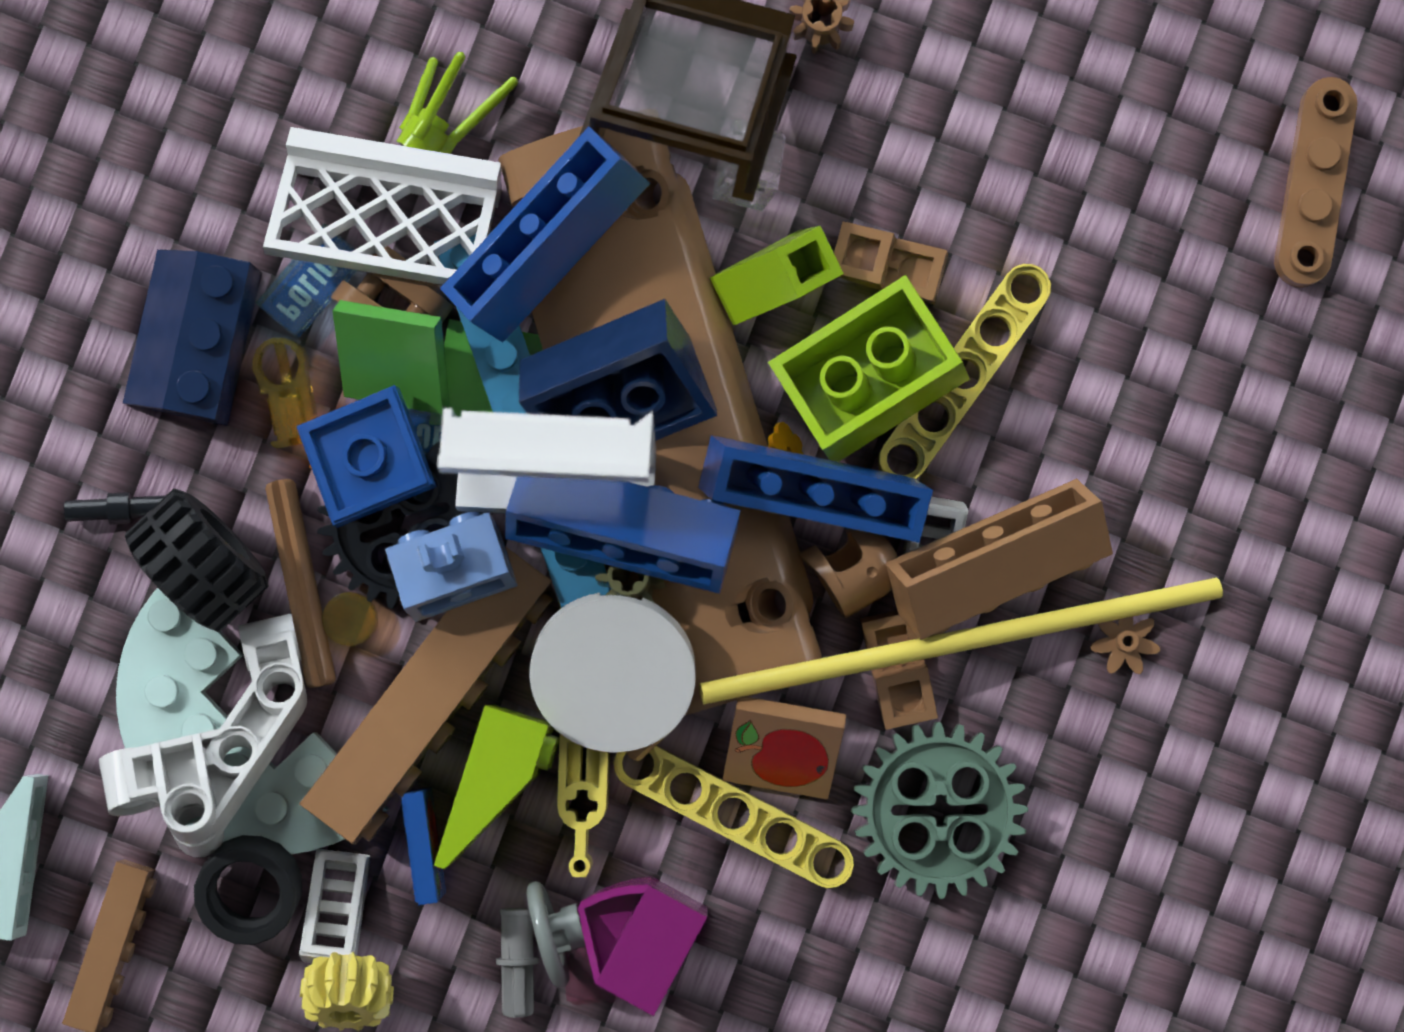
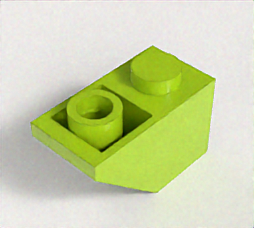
M821 225L798 230L709 278L732 325H737L796 300L844 273Z

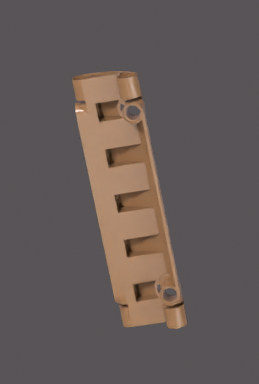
M655 110L638 112L659 118L658 112ZM583 126L526 144L498 158L512 206H516L577 140ZM606 129L603 139L625 157L650 182V185L627 208L628 211H624L532 311L542 348L545 350L662 299H666L691 338L717 408V416L655 441V485L666 487L674 492V494L698 500L710 499L698 486L711 435L768 447L730 319L709 278L716 273L687 181L675 172L674 165L670 163L671 155L667 145ZM659 183L662 191V196L660 202L656 206L653 199L654 188ZM724 503L729 508L741 511L736 539L720 594L665 580L666 588L653 590L652 599L654 603L667 611L680 624L693 648L696 669L695 688L690 706L685 715L738 699L734 698L703 705L699 683L822 658L814 628L810 626L809 613L813 606V594L803 560L799 555V547L789 516ZM629 572L628 580L621 583L625 591H633L634 583L640 581L637 572ZM777 590L783 594L786 600L784 614L778 610L775 604ZM746 602L751 622L744 624L738 615L737 604Z

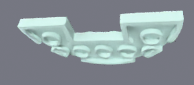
M158 588L149 597L135 619L123 647L119 663L116 707L120 734L125 748L141 747L221 728L228 716L209 697L206 691L243 656L240 650L222 631L216 632L192 620ZM313 732L277 767L272 762L269 763L225 828L223 842L241 835L263 836L280 843L290 854L314 851L345 839L299 804L337 755L317 732ZM235 747L226 754L224 763L232 767L241 766L250 759L252 751L246 747ZM387 806L383 809L384 812L389 810ZM202 817L191 819L185 826L197 823Z

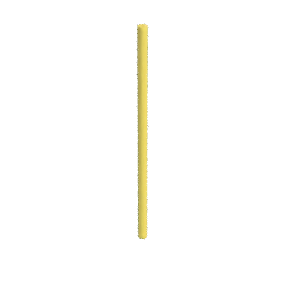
M1211 578L932 635L923 640L918 638L699 683V691L702 703L705 705L1220 599L1223 596V589L1218 578Z

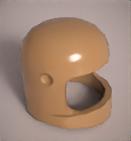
M846 528L847 543L838 551L824 556L816 545H812L799 553L802 560L815 571L831 600L844 618H848L892 591L885 563L897 558V554L890 541L884 535Z

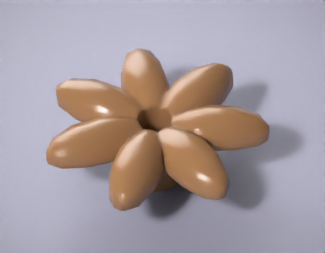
M1133 617L1118 619V625L1113 621L1098 624L1101 631L1108 637L1095 641L1090 646V649L1098 653L1111 652L1106 667L1108 673L1116 672L1124 660H1126L1129 668L1134 673L1141 674L1143 672V662L1139 653L1148 655L1160 652V647L1156 643L1143 638L1154 627L1153 619L1142 620L1134 626ZM1126 636L1130 639L1128 646H1125L1123 643V639Z

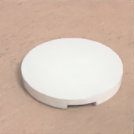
M596 593L570 602L547 621L536 640L530 662V685L533 697L548 723L572 742L603 752L637 750L665 737L680 723L686 714L695 688V656L689 638L680 624L667 611L644 598L641 601L626 596H601L600 593Z

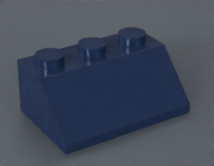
M157 249L123 404L228 426L262 272L251 262L200 251Z
M662 299L520 360L519 403L527 414L629 419L630 425L634 426L649 413L653 412L655 441L717 416V408L691 338L666 299Z

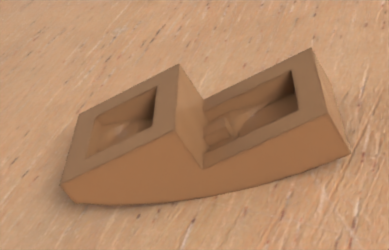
M843 221L834 251L844 273L839 276L840 278L882 290L906 275L923 302L935 305L948 258L947 250L898 239L891 232Z
M898 610L859 618L866 649L918 639L917 635L899 616ZM924 660L871 670L886 730L938 718L928 667Z

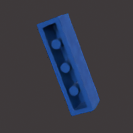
M588 127L440 289L471 323L503 343L650 185V182L613 146L592 128Z
M714 435L710 436L698 486L702 492L714 501L920 543L933 493L931 488L915 478Z
M517 476L506 508L505 539L720 594L736 539L741 510L729 508L724 503L711 499L698 500L674 494L670 489L658 485L647 487L623 481Z

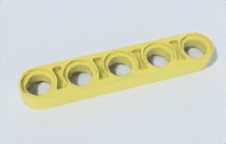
M1021 264L1007 273L954 347L961 360H968L977 367L979 372L977 384L969 389L957 387L933 402L942 405L947 411L948 423L943 430L938 432L925 430L919 423L918 412L898 424L878 455L880 471L896 474L888 466L887 455L893 447L898 445L910 447L917 456L915 470L908 475L902 476L917 479L925 471L1046 303L1051 293V282L1042 268L1034 264ZM1020 275H1029L1035 278L1040 286L1038 299L1029 304L1017 301L1011 292L1013 279ZM991 317L1000 318L1008 325L1010 332L1008 341L1005 344L991 346L985 343L980 335V326L985 319Z
M657 745L649 752L654 759L653 771L644 779H634L627 775L623 768L626 752L616 753L614 768L619 780L641 794L818 886L825 888L838 887L844 884L851 876L854 867L851 852L844 843L825 832L723 781L721 778ZM681 773H690L699 779L702 791L696 801L690 804H683L673 798L670 785L675 776ZM728 798L741 799L749 808L748 821L739 828H728L718 818L719 806ZM776 823H787L796 831V844L787 853L773 852L766 844V833ZM823 848H835L844 856V868L834 878L821 877L814 869L813 861L815 855Z

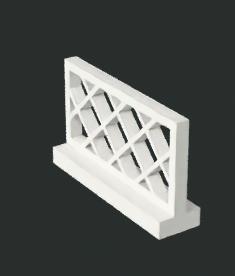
M291 127L286 142L288 155L263 249L265 255L443 285L456 270L445 268L437 256L458 244H461L470 256L490 234L495 208L499 206L502 192L501 163ZM297 174L318 177L327 187L304 201L301 200L293 189ZM358 184L371 186L379 197L357 210L353 208L343 194ZM410 193L424 195L431 206L410 219L405 216L396 204V201ZM335 198L347 215L323 229L311 211ZM290 200H291V202L294 204V206H293L292 208L288 209L289 203H290ZM462 202L482 205L480 218L460 228L448 212V210ZM387 207L399 222V225L376 238L363 220ZM302 216L315 233L299 243L280 240L283 227ZM440 216L452 234L429 247L416 229ZM356 226L368 242L358 249L349 252L338 250L331 239ZM408 234L420 250L418 254L406 261L391 259L384 248ZM476 234L473 245L469 238Z

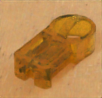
M271 338L264 341L256 349L252 358V369L258 381L260 395L269 394L267 401L274 435H277L278 441L270 443L274 448H284L303 444L296 426L315 419L318 415L308 371L309 358L305 349L298 342L289 338ZM285 344L291 346L299 360L297 376L293 380ZM273 345L277 355L282 385L271 382L265 376L262 369L263 356Z

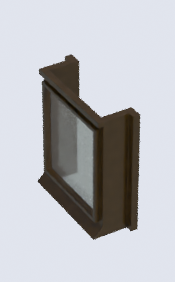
M633 0L631 8H625L580 135L590 127L603 138L606 129L736 164L738 165L732 197L753 202L797 58L796 54L787 52L795 15L742 0Z

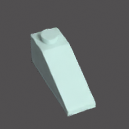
M34 774L23 776L0 810V939L12 941L27 934L49 775Z

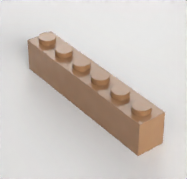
M506 547L518 586L448 610L299 803L351 844L357 845L362 837L370 842L377 835L389 818V815L383 809L394 794L397 793L403 797V794L412 789L423 773L416 765L429 749L437 754L443 748L456 729L449 722L461 706L469 711L473 708L489 686L482 679L492 665L496 663L503 667L521 644V641L514 636L527 620L535 625L554 599L547 594L552 588V580Z

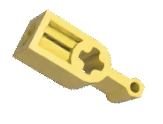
M560 734L558 814L567 826L575 829V852L569 862L570 873L572 877H586L593 865V859L588 853L589 829L599 824L607 812L609 803L610 752L587 748L586 779H582L584 747ZM580 790L588 791V799L597 801L598 804L597 809L590 810L587 819L579 818L578 810L569 808V800L577 798ZM582 860L586 867H578L576 861Z

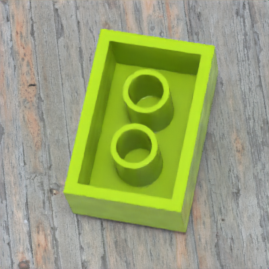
M906 275L768 362L828 459L836 462L846 458L969 380L962 360Z

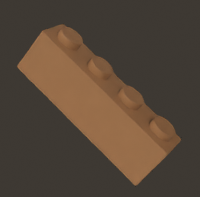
M1076 478L888 561L885 565L899 616L917 637L923 640L929 636L944 633L950 627L978 614L991 612L999 605L1025 593L1040 590L1046 584L1074 571L1087 569L1094 562L1112 555L1113 551L1102 501Z

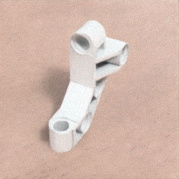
M292 614L238 625L248 671H250L252 682L221 728L141 747L116 750L103 755L99 759L110 815L128 816L161 807L165 823L179 848L185 854L195 858L206 857L213 854L221 846L225 828L302 716L307 705V693L300 666L302 659ZM279 684H287L295 689L293 695L284 702H273L267 698L268 692ZM235 747H246L252 751L250 759L241 766L232 767L224 763L226 754ZM202 817L197 823L185 826L191 819Z

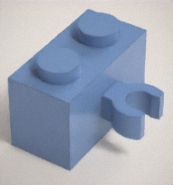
M468 512L458 515L449 522L450 526L431 533L428 530L410 532L399 538V544L385 548L403 609L415 622L518 586L499 526L489 512L484 514Z

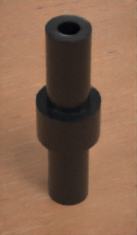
M131 492L108 493L105 499L69 500L64 502L66 522L108 520L110 525L132 524L133 518H143L166 495L132 497Z

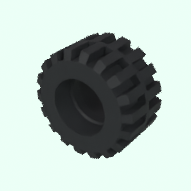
M174 488L125 533V539L131 555L158 589L192 620L216 632H221L269 587L264 569L246 545L214 512L187 492Z

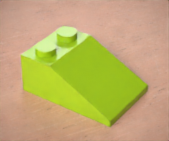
M495 704L484 707L434 866L445 869L454 863L537 778L541 769L548 770V768H552L559 747L560 737L552 735L554 728L548 721Z

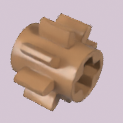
M803 0V7L797 5L790 6L789 13L795 15V20L801 21V24L793 30L792 38L799 40L805 37L811 42L812 53L817 52L819 45L830 43L834 49L838 50L841 44L838 34L839 30L846 32L853 30L854 20L842 16V13L849 8L851 0ZM818 11L822 17L831 14L830 25L826 27L821 21H816L812 24L813 12Z

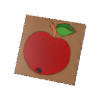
M746 696L739 697L735 709L723 781L828 800L845 729L846 714Z

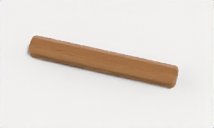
M291 479L272 481L266 484L265 490L302 659L305 683L310 688L330 685L335 682L336 676L296 483Z

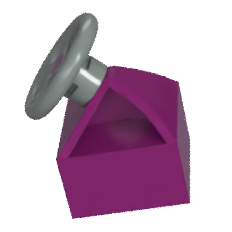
M652 876L634 878L613 884L583 899L579 907L575 903L560 908L558 913H554L549 896L540 882H531L526 891L529 913L537 944L548 976L554 986L564 988L570 980L565 952L586 946L595 984L652 1016L658 1010L707 919V906Z

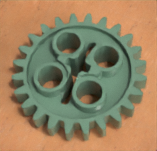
M934 722L931 737H925L919 725H913L912 741L908 743L900 735L894 733L892 740L896 750L890 754L888 751L876 747L874 750L882 762L878 768L864 764L862 766V770L872 778L870 785H854L856 792L867 797L866 804L851 808L853 814L866 817L867 823L854 830L855 835L860 837L871 836L873 839L863 850L864 855L870 857L881 853L884 857L876 870L882 875L895 867L897 873L894 885L898 888H901L910 877L915 879L914 889L917 896L923 895L928 883L934 884L936 894L940 899L945 898L947 886L950 883H954L958 892L965 896L967 895L966 879L971 877L981 886L986 887L987 879L983 870L989 866L995 871L1003 873L1005 869L997 858L999 854L1004 852L1009 855H1017L1018 853L1016 848L1007 841L1009 835H1024L1026 833L1024 828L1013 823V816L1028 812V807L1019 803H1013L1012 796L1022 792L1025 786L1021 783H1008L1006 779L1017 768L1014 763L1000 766L996 764L1003 750L998 745L986 752L982 751L981 748L984 743L985 734L981 732L976 733L969 742H965L963 725L957 724L950 737H945L941 722ZM964 767L973 768L980 780L979 788L969 797L957 796L952 788L954 774ZM908 768H918L926 778L924 791L919 796L913 798L902 796L898 790V777ZM942 795L943 801L949 805L985 804L987 812L985 814L949 813L943 816V823L936 824L935 818L929 814L893 815L891 808L894 805L931 806L935 804L936 796ZM963 822H974L980 829L979 843L972 850H958L953 842L954 830ZM908 823H921L927 832L926 843L918 851L909 852L903 850L898 840L900 830Z

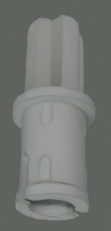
M529 908L500 909L501 957L496 958V964L501 965L502 1013L504 1016L511 1018L528 1017L534 1012V964L539 963V957L533 956V926Z

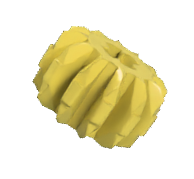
M333 952L330 957L320 956L314 958L312 964L305 967L304 978L301 979L300 985L302 1009L305 1010L306 1019L318 1022L322 1028L332 1026L339 1028L340 1031L345 1028H353L360 1031L363 1029V1026H377L381 1024L383 1018L389 1016L390 1005L393 1004L394 987L392 986V975L389 974V965L383 962H376L374 956L362 957L355 955L354 952L349 955H341Z

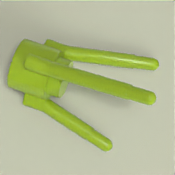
M461 51L455 54L425 109L423 105L438 66L437 58L431 57L422 74L408 114L399 127L402 132L396 142L406 147L451 154L457 143L518 85V79L516 77L509 78L447 136L445 132L449 124L436 114L458 75V71L465 60V54Z

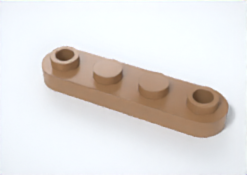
M1335 77L1322 78L1313 83L1305 91L1300 101L1274 257L1277 274L1285 283L1293 287L1303 288L1317 283L1326 276L1332 264L1357 112L1355 91L1347 82ZM1326 95L1335 97L1339 103L1338 111L1328 110L1323 104V97ZM1305 249L1311 252L1314 259L1311 267L1300 264L1297 258L1299 250Z

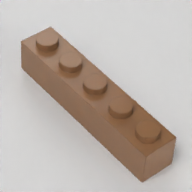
M125 859L116 862L62 1022L63 1025L85 1032H99L103 1027H108L114 1012V1008L110 1007L113 996L120 993L125 976L121 975L124 963L130 962L135 950V943H132L135 930L139 931L146 917V911L142 910L145 900L152 897L157 884V879L153 878L156 869Z

